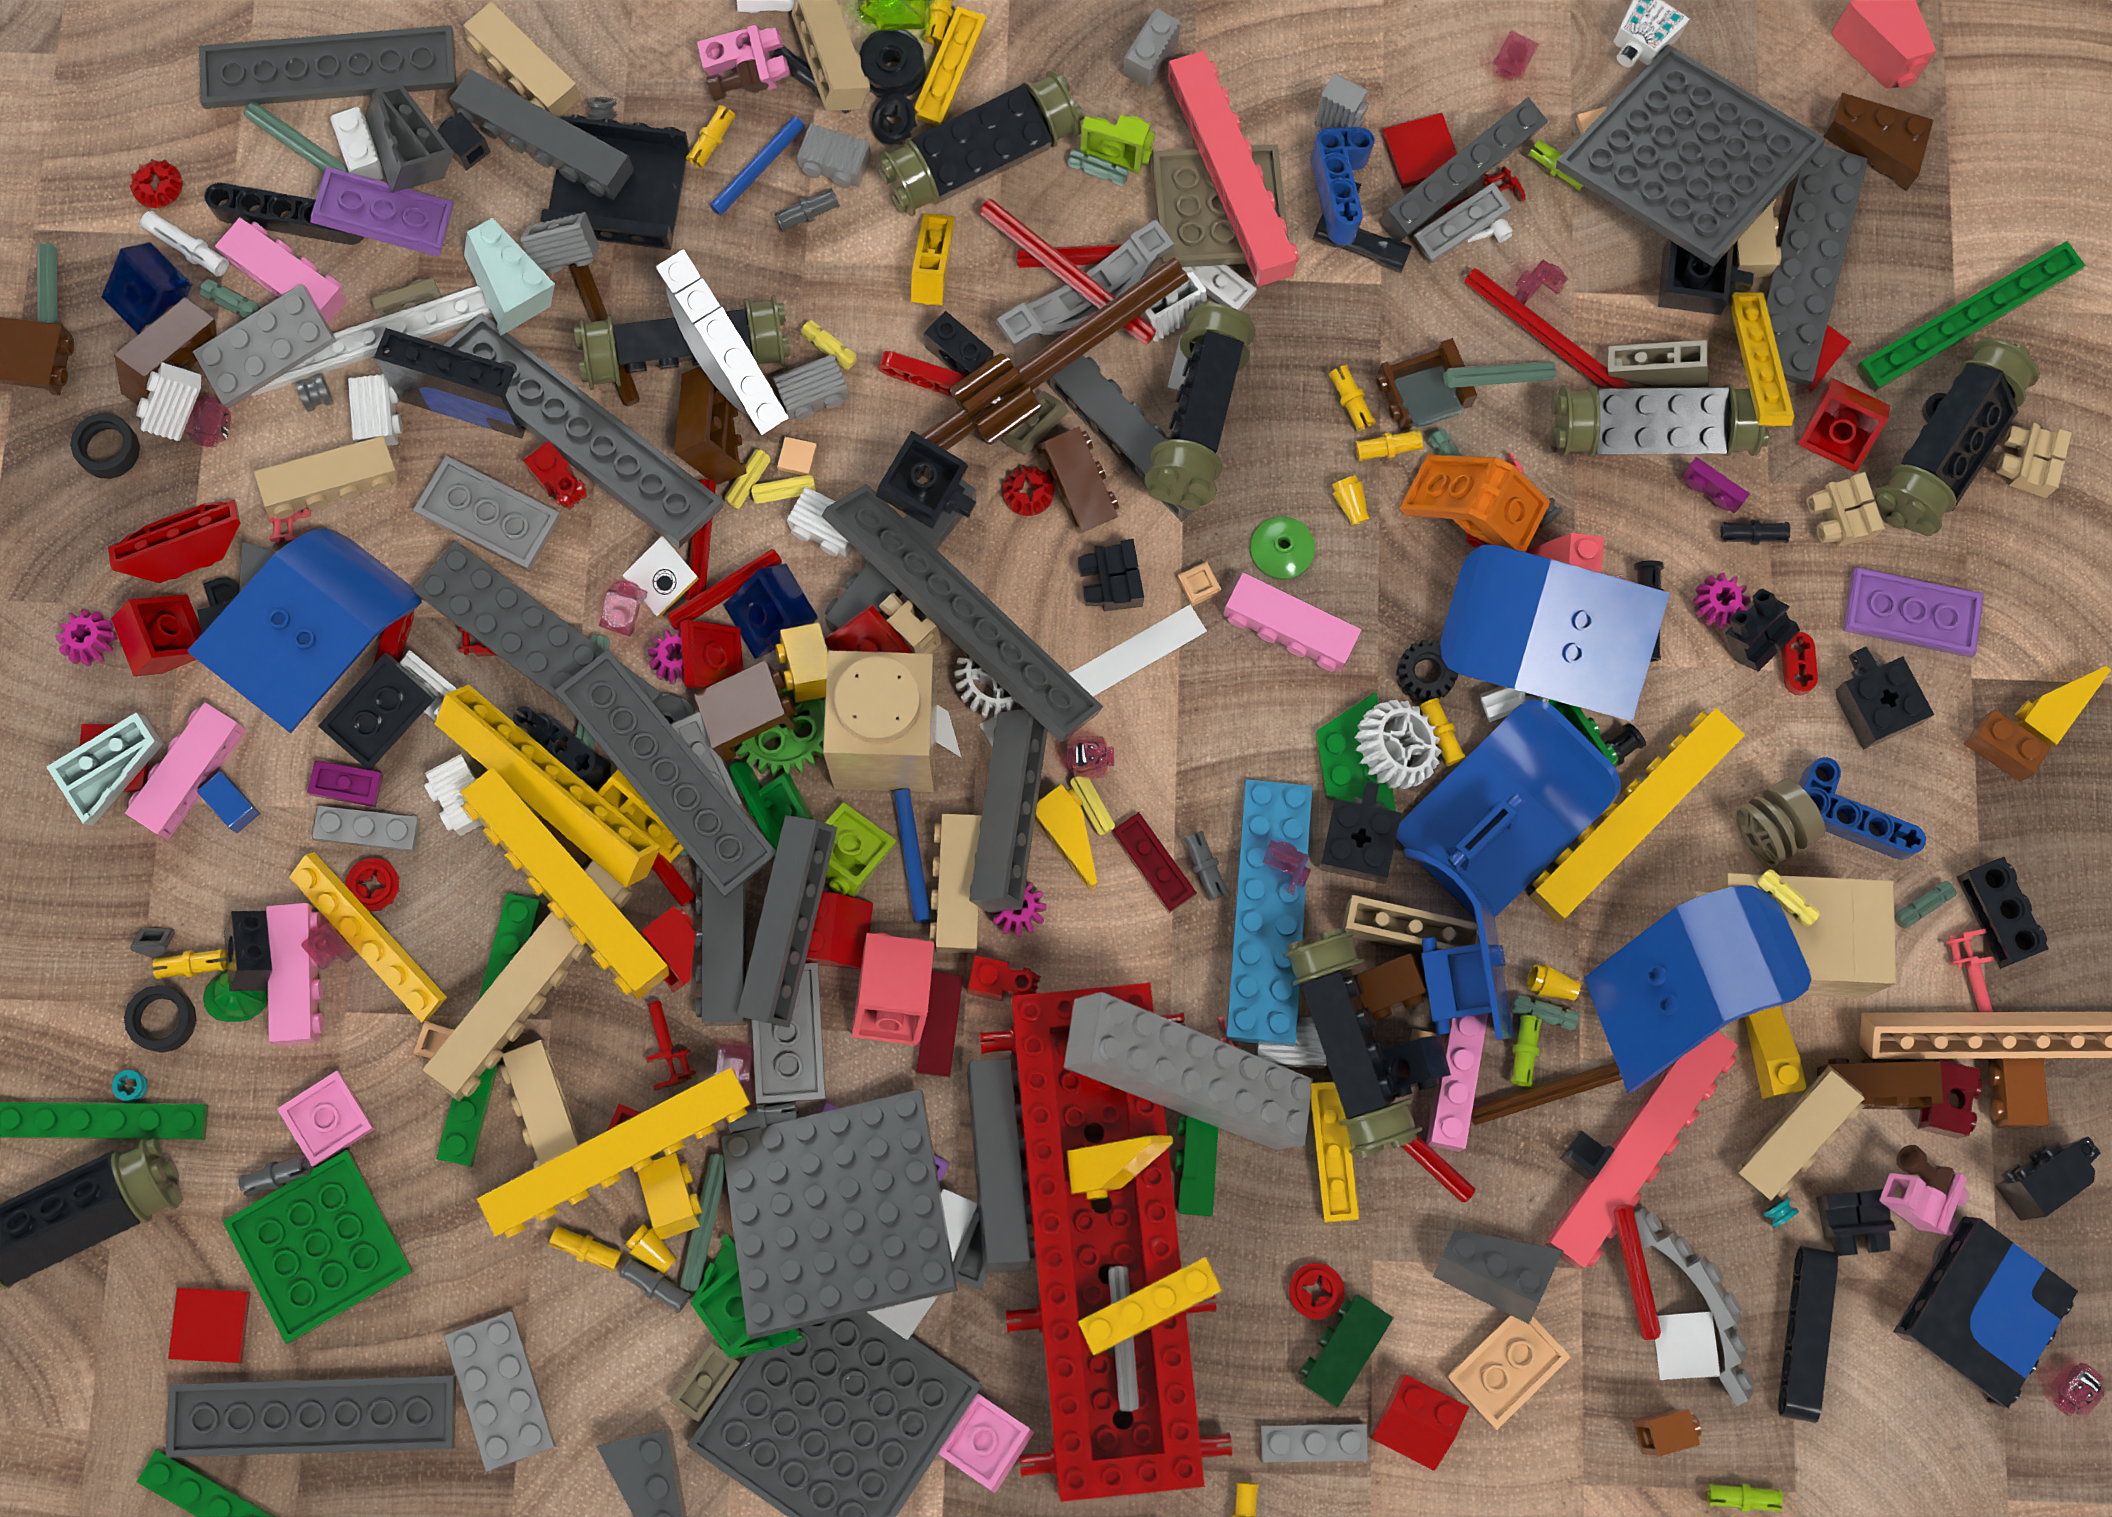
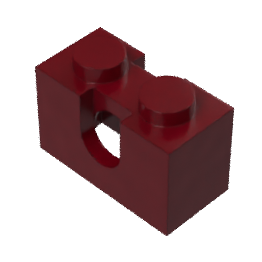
M1941 1059L1937 1060L1941 1061L1943 1103L1920 1111L1918 1130L1955 1139L1968 1137L1970 1132H1973L1977 1122V1114L1971 1112L1973 1099H1978L1982 1091V1080L1979 1079L1980 1069ZM1949 1092L1957 1095L1959 1099L1957 1108L1950 1105L1948 1101Z

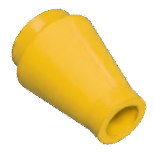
M1356 475L1332 484L1334 489L1332 495L1348 517L1351 526L1370 519L1367 513L1362 481H1358Z
M1546 963L1542 966L1535 964L1527 980V989L1533 991L1535 996L1562 998L1571 1001L1576 1000L1581 987L1580 982L1569 978Z
M644 1223L624 1244L630 1249L629 1254L658 1269L663 1274L677 1260L663 1240L659 1239L653 1227L649 1229Z

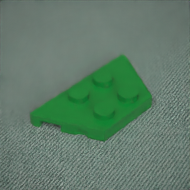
M1374 693L1316 731L1315 736L1325 798L1334 801L1335 799L1353 802L1354 797L1363 799L1366 781L1379 784L1376 802L1384 803L1383 809L1396 811L1393 788L1388 789L1386 782L1377 783V774L1367 775L1370 767L1367 764L1360 763L1364 756L1361 752L1355 751L1361 745L1354 738L1360 732L1357 725L1360 724V721L1364 720L1363 716L1367 711L1374 709V706L1379 704L1377 693Z
M728 1234L724 1235L720 1242L723 1246L714 1264H709L704 1274V1282L697 1289L690 1303L727 1357L736 1359L801 1342L804 1337L798 1328L750 1339L747 1336L735 1240Z

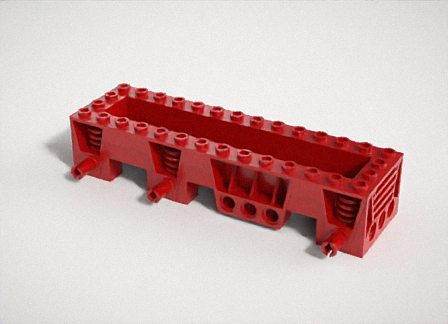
M1151 983L1011 996L1013 1026L1010 1027V1030L980 1032L982 1054L1012 1050V1054L1016 1053L1018 1063L1023 1135L1040 1304H1036L1037 1308L1005 1310L1006 1320L1021 1319L1020 1322L1007 1323V1333L1039 1329V1333L1042 1332L1053 1429V1448H1050V1452L1020 1454V1464H1035L1034 1466L1020 1467L1021 1478L1024 1476L1053 1474V1477L1057 1479L1060 1502L1205 1487L1202 1458L1232 1456V1446L1217 1447V1444L1232 1443L1230 1432L1199 1436L1186 1314L1216 1312V1302H1200L1133 1336L1139 1407L1137 1410L1130 1411L1133 1415V1423L1125 1430H1120L1113 1424V1415L1120 1409L1115 1357L1110 1356L1106 1350L1093 1355L1078 1321L1111 1305L1110 1285L1103 1284L1098 1278V1271L1103 1265L1110 1264L1114 1267H1127L1130 1295L1181 1270L1169 1148L1163 1151L1121 1189L1107 1191L1111 1201V1208L1104 1214L1094 1212L1091 1207V1200L1086 1198V1193H1071L1067 1151L1147 1136H1167L1164 1106L1064 1068L1075 999L1103 992L1154 1013ZM1183 1012L1180 1014L1160 1015L1176 1023H1184L1185 1021ZM1097 1124L1103 1129L1104 1137L1099 1143H1090L1085 1139L1084 1129L1088 1125ZM1214 1295L1206 1300L1215 1299L1216 1297Z

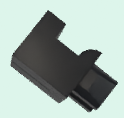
M1134 539L1123 540L1118 545L1108 547L1095 546L1094 553L1078 557L1080 577L1097 575L1099 584L1083 586L1085 606H1103L1104 611L1143 607L1144 592L1138 569Z
M1759 589L1752 596L1754 605L1748 611H1737L1730 618L1732 626L1725 632L1733 659L1757 672L1778 653L1777 649L1781 650L1800 631L1797 622L1789 619L1786 613L1790 608L1789 605L1777 600L1773 593L1764 589Z
M1884 1189L1816 1197L1824 1239L1831 1238L1832 1246L1838 1256L1858 1254L1855 1235L1865 1234L1868 1253L1890 1251L1889 1231H1895L1896 1227L1891 1220L1890 1208L1879 1201Z

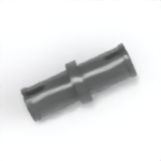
M830 188L807 200L803 197L799 199L800 203L780 212H775L774 215L781 231L784 232L786 229L807 220L809 223L815 221L814 217L836 207L838 208L840 205L833 189Z
M1200 831L1196 835L1192 834L1185 837L1183 841L1186 843L1195 865L1192 869L1195 874H1199L1208 900L1211 901L1216 899V897L1219 898L1228 894V889H1226L1217 868L1219 861L1217 858H1213L1204 837V832Z
M793 1101L792 1103L766 1106L765 1103L758 1104L757 1108L746 1109L747 1115L728 1123L730 1133L756 1128L763 1129L767 1128L768 1125L799 1118L797 1116L799 1114L797 1102Z
M301 1154L281 1163L276 1161L267 1163L264 1169L239 1177L240 1191H244L243 1195L248 1197L269 1188L273 1190L282 1188L286 1182L309 1176L311 1173L310 1162L305 1160V1155Z
M633 1257L627 1261L620 1273L621 1278H625L644 1290L645 1296L650 1299L655 1297L677 1313L682 1311L691 1294L689 1292H685L666 1280L665 1274L660 1271L657 1273L637 1262Z

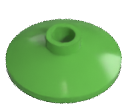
M1274 517L1264 521L1255 530L1250 543V552L1253 562L1261 572L1275 579L1286 580L1301 575L1309 568L1315 555V542L1309 529L1300 521L1290 517ZM1286 540L1289 542L1290 547L1282 549L1279 547L1278 542Z

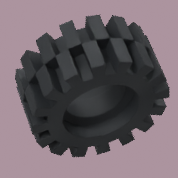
M1426 639L1422 640L1420 644H1417V642L1413 643L1409 649L1405 650L1398 663V668L1396 669V676H1399L1397 680L1398 686L1402 685L1404 688L1402 692L1405 695L1411 694V699L1414 701L1419 698L1422 699L1421 703H1424L1434 698H1444L1458 678V673L1448 669L1442 660L1440 646H1438L1439 641L1433 640L1432 643H1428ZM1423 660L1434 662L1440 671L1439 678L1432 683H1425L1418 679L1415 673V666L1418 662Z

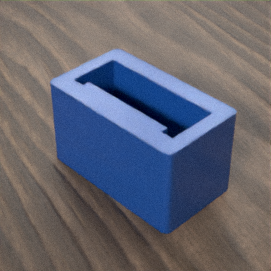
M221 771L197 790V793L235 833H239L261 814Z

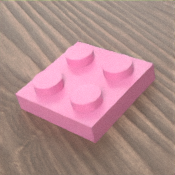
M335 1071L277 1108L311 1166L315 1168L375 1130L339 1071Z
M977 1393L938 1454L990 1491L996 1493L1035 1432Z

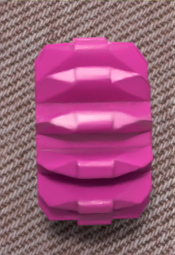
M1724 572L1720 573L1716 579L1711 575L1704 580V584H1699L1695 591L1699 596L1693 599V605L1701 607L1696 612V617L1706 615L1708 617L1706 626H1710L1716 621L1719 630L1724 629L1727 623L1731 625L1730 618L1737 611H1748L1745 606L1751 602V598L1742 595L1747 590V585L1738 587L1736 585L1738 581L1737 576H1733L1727 581ZM1717 597H1721L1723 599L1718 602ZM1726 601V606L1722 605L1721 602Z
M82 609L79 618L74 613H68L70 622L68 624L59 623V627L64 632L55 636L56 640L62 644L59 647L60 653L68 656V660L74 664L82 662L85 666L91 667L94 658L98 662H104L102 654L105 651L108 653L114 652L108 643L117 640L116 635L111 632L113 629L112 622L108 619L104 620V615L98 611L91 614L87 609Z
M679 628L675 636H672L669 629H665L664 635L666 639L662 640L659 637H654L653 641L658 648L648 649L649 656L654 658L649 662V666L652 670H657L656 676L659 680L668 676L669 684L674 685L677 677H680L684 683L683 657L679 661L676 658L672 661L670 657L674 652L679 655V651L682 655L681 630Z
M1029 881L1025 886L1023 906L1026 905L1027 908L1022 909L1021 915H1015L1014 910L991 912L998 914L993 919L995 926L1006 922L1002 929L1004 934H1008L1011 927H1016V937H1021L1023 926L1032 934L1035 932V928L1031 921L1037 924L1043 923L1044 918L1037 912L1046 911L1047 905L1037 902L1043 897L1041 890L1030 894L1033 889L1032 882Z

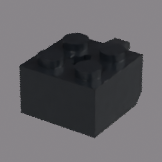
M1668 239L1663 248L1658 307L1721 315L1728 305L1729 295H1734L1735 292L1750 291L1753 286L1754 273L1737 270V266L1732 265L1733 246L1712 267Z
M914 431L910 432L880 482L876 497L932 529L943 512L950 515L952 511H955L968 518L976 505V501L963 494L965 488L960 485L968 465L962 459ZM922 476L927 478V482L923 484L917 482Z
M1867 647L1856 650L1849 655V659L1854 667V671L1851 672L1853 678L1845 681L1835 690L1836 698L1863 750L1921 725L1934 715L1904 656L1883 665L1880 660H1874Z
M1366 781L1363 799L1354 797L1353 802L1335 799L1320 867L1321 871L1386 884L1401 812L1383 809L1384 803L1376 802L1379 784ZM1358 835L1364 836L1365 841L1368 842L1364 843L1363 848L1356 847L1357 843L1353 840L1357 839Z
M2089 1136L2061 1145L2059 1142L2049 1147L2043 1145L2028 1155L2031 1161L2023 1166L2017 1164L2001 1175L2004 1180L1995 1187L2020 1221L2047 1217L2094 1183L2095 1169L2091 1163L2101 1152Z

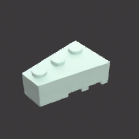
M493 218L467 232L464 257L478 287H481L485 295L489 311H492L496 319L500 336L551 307L555 283Z
M136 712L48 765L47 769L84 825L93 826L159 750L163 742L147 717Z

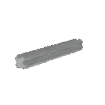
M1111 1267L1109 1269V1283L1112 1305L1130 1296L1127 1267ZM1131 1337L1114 1346L1119 1408L1121 1411H1133L1139 1407L1134 1339Z

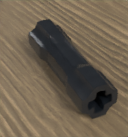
M1323 214L1313 236L1315 241L1334 248H1343L1374 260L1379 265L1402 273L1412 245L1391 237L1384 238L1359 228L1353 243L1345 246L1338 245L1328 236Z

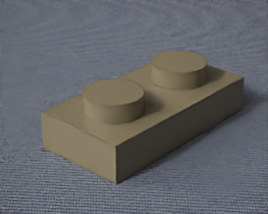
M434 278L428 280L418 279L412 282L410 286L398 290H385L379 296L371 299L378 316L381 318L441 298L442 295Z
M1045 391L1036 398L1040 403L1041 410L1002 437L1005 444L1024 456L1069 412L1065 403Z
M711 1342L670 1402L691 1418L700 1422L741 1362L727 1357L722 1348Z

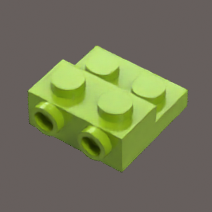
M1120 114L1116 125L1101 117L1091 118L1085 116L1081 131L1080 150L1084 151L1086 156L1092 154L1113 162L1112 166L1116 167L1118 164L1128 168L1130 172L1140 174L1143 163L1147 165L1150 163L1156 132L1150 130V123H1146L1137 116L1127 117Z
M843 802L825 822L826 824L838 827L826 878L830 881V887L834 892L842 895L849 894L854 898L871 879L875 869L893 850L897 840Z

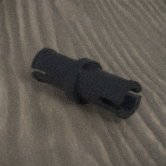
M1752 519L1750 523L1722 522L1720 528L1722 543L1750 542L1751 545H1759L1760 542L1788 543L1790 538L1789 522L1760 523L1759 519Z

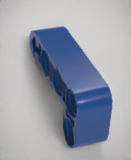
M1337 127L1320 130L1316 136L1310 156L1328 236L1334 243L1343 246L1354 242L1363 218L1352 170L1366 167L1375 143L1373 133L1363 127Z
M1819 758L1802 773L1799 785L1809 794L1818 807L1825 824V832L1899 860L1908 859L1920 852L1926 845L1925 833L1917 825L1835 794L1841 777V769L1839 764L1832 758ZM1816 769H1821L1825 772L1827 782L1817 778ZM1837 811H1842L1847 815L1848 825L1838 820ZM1869 823H1873L1879 828V837L1871 834L1868 828Z

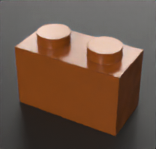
M1996 709L1979 720L1964 743L1965 746L2019 782L2037 771L2051 749L2050 745Z
M1997 1058L1991 1060V1065L1988 1068V1081L1993 1086L1994 1099L1991 1102L1990 1111L1993 1120H1996V1128H2040L2049 1126L2044 1058Z
M1669 1409L1632 1420L1643 1455L1660 1457L1700 1445L1698 1436H1701L1700 1424L1694 1414L1691 1415L1689 1409Z

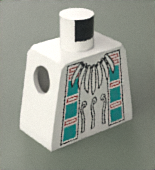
M1633 0L1614 40L1615 45L1621 48V51L1616 56L1618 62L1628 68L1632 67L1637 59L1649 65L1668 44L1672 45L1681 37L1690 18L1661 0Z

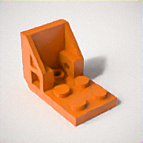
M1427 455L1399 509L1406 516L1453 519L1468 534L1490 545H1498L1526 552L1551 501L1514 465L1497 457Z

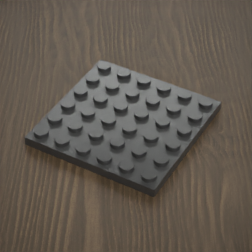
M1668 44L1557 160L1556 169L1713 267L1819 152L1826 138Z
M921 1089L768 1125L767 1128L763 1129L756 1128L721 1137L747 1336L750 1339L958 1291L926 1104Z
M865 1312L798 1328L804 1337L801 1342L748 1355L687 1445L787 1517H896L982 1385L910 1336L906 1340Z

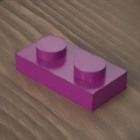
M1695 457L1681 476L1686 480L1690 488L1697 492L1705 493L1713 499L1719 508L1726 511L1730 510L1734 514L1750 495L1749 492L1698 457Z
M315 761L307 793L310 796L376 807L384 775L381 772Z

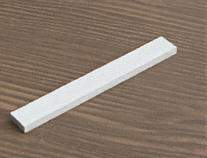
M475 286L333 333L337 340L335 343L251 395L256 396L373 357L385 328L425 340L467 326L481 313L488 318L494 317V315L486 305V298L481 287Z

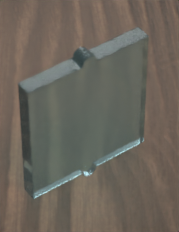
M1442 365L1397 378L1394 381L1404 401L1402 405L1407 408L1416 428L1455 417L1464 412L1454 392L1456 388L1445 386V380L1443 379L1445 371Z

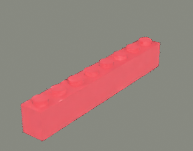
M1205 50L1169 61V84L1257 286L1260 287L1294 276L1296 262L1299 261L1297 248L1294 243L1290 244L1288 241L1286 223L1282 216H1277L1274 196L1271 190L1266 191L1262 169L1259 164H1254L1251 157V144L1248 138L1243 139L1240 132L1241 124L1236 112H1231L1229 95L1224 86L1220 87L1218 71L1214 61L1209 62Z
M1717 1031L1665 1069L1612 1145L1615 1149L1599 1174L1587 1181L1544 1243L1545 1246L1563 1250L1560 1257L1576 1269H1583L1587 1265L1592 1267L1598 1261L1603 1252L1599 1247L1605 1238L1612 1239L1618 1232L1613 1213L1615 1207L1620 1205L1635 1207L1642 1196L1638 1192L1645 1181L1650 1183L1656 1177L1661 1168L1657 1163L1663 1154L1668 1156L1676 1148L1680 1141L1676 1137L1683 1126L1688 1128L1696 1119L1699 1112L1695 1108L1701 1099L1706 1101L1714 1093L1718 1086L1714 1082L1720 1072L1725 1074L1734 1064L1737 1057L1733 1053L1739 1045Z

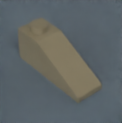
M1707 340L1609 346L1608 376L1655 387H1709Z

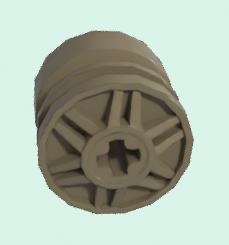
M1782 779L1765 790L1763 797L1755 796L1748 803H1744L1735 809L1734 817L1743 839L1754 854L1771 867H1776L1784 862L1785 858L1789 859L1795 855L1797 848L1805 849L1825 836L1826 828L1818 807L1809 794L1792 779Z

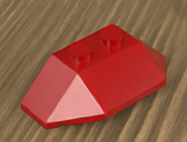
M235 500L204 503L142 526L125 536L120 543L116 542L108 546L110 566L113 571L156 583L180 578L184 574L199 568L210 567L215 562L223 560L241 524L238 506Z

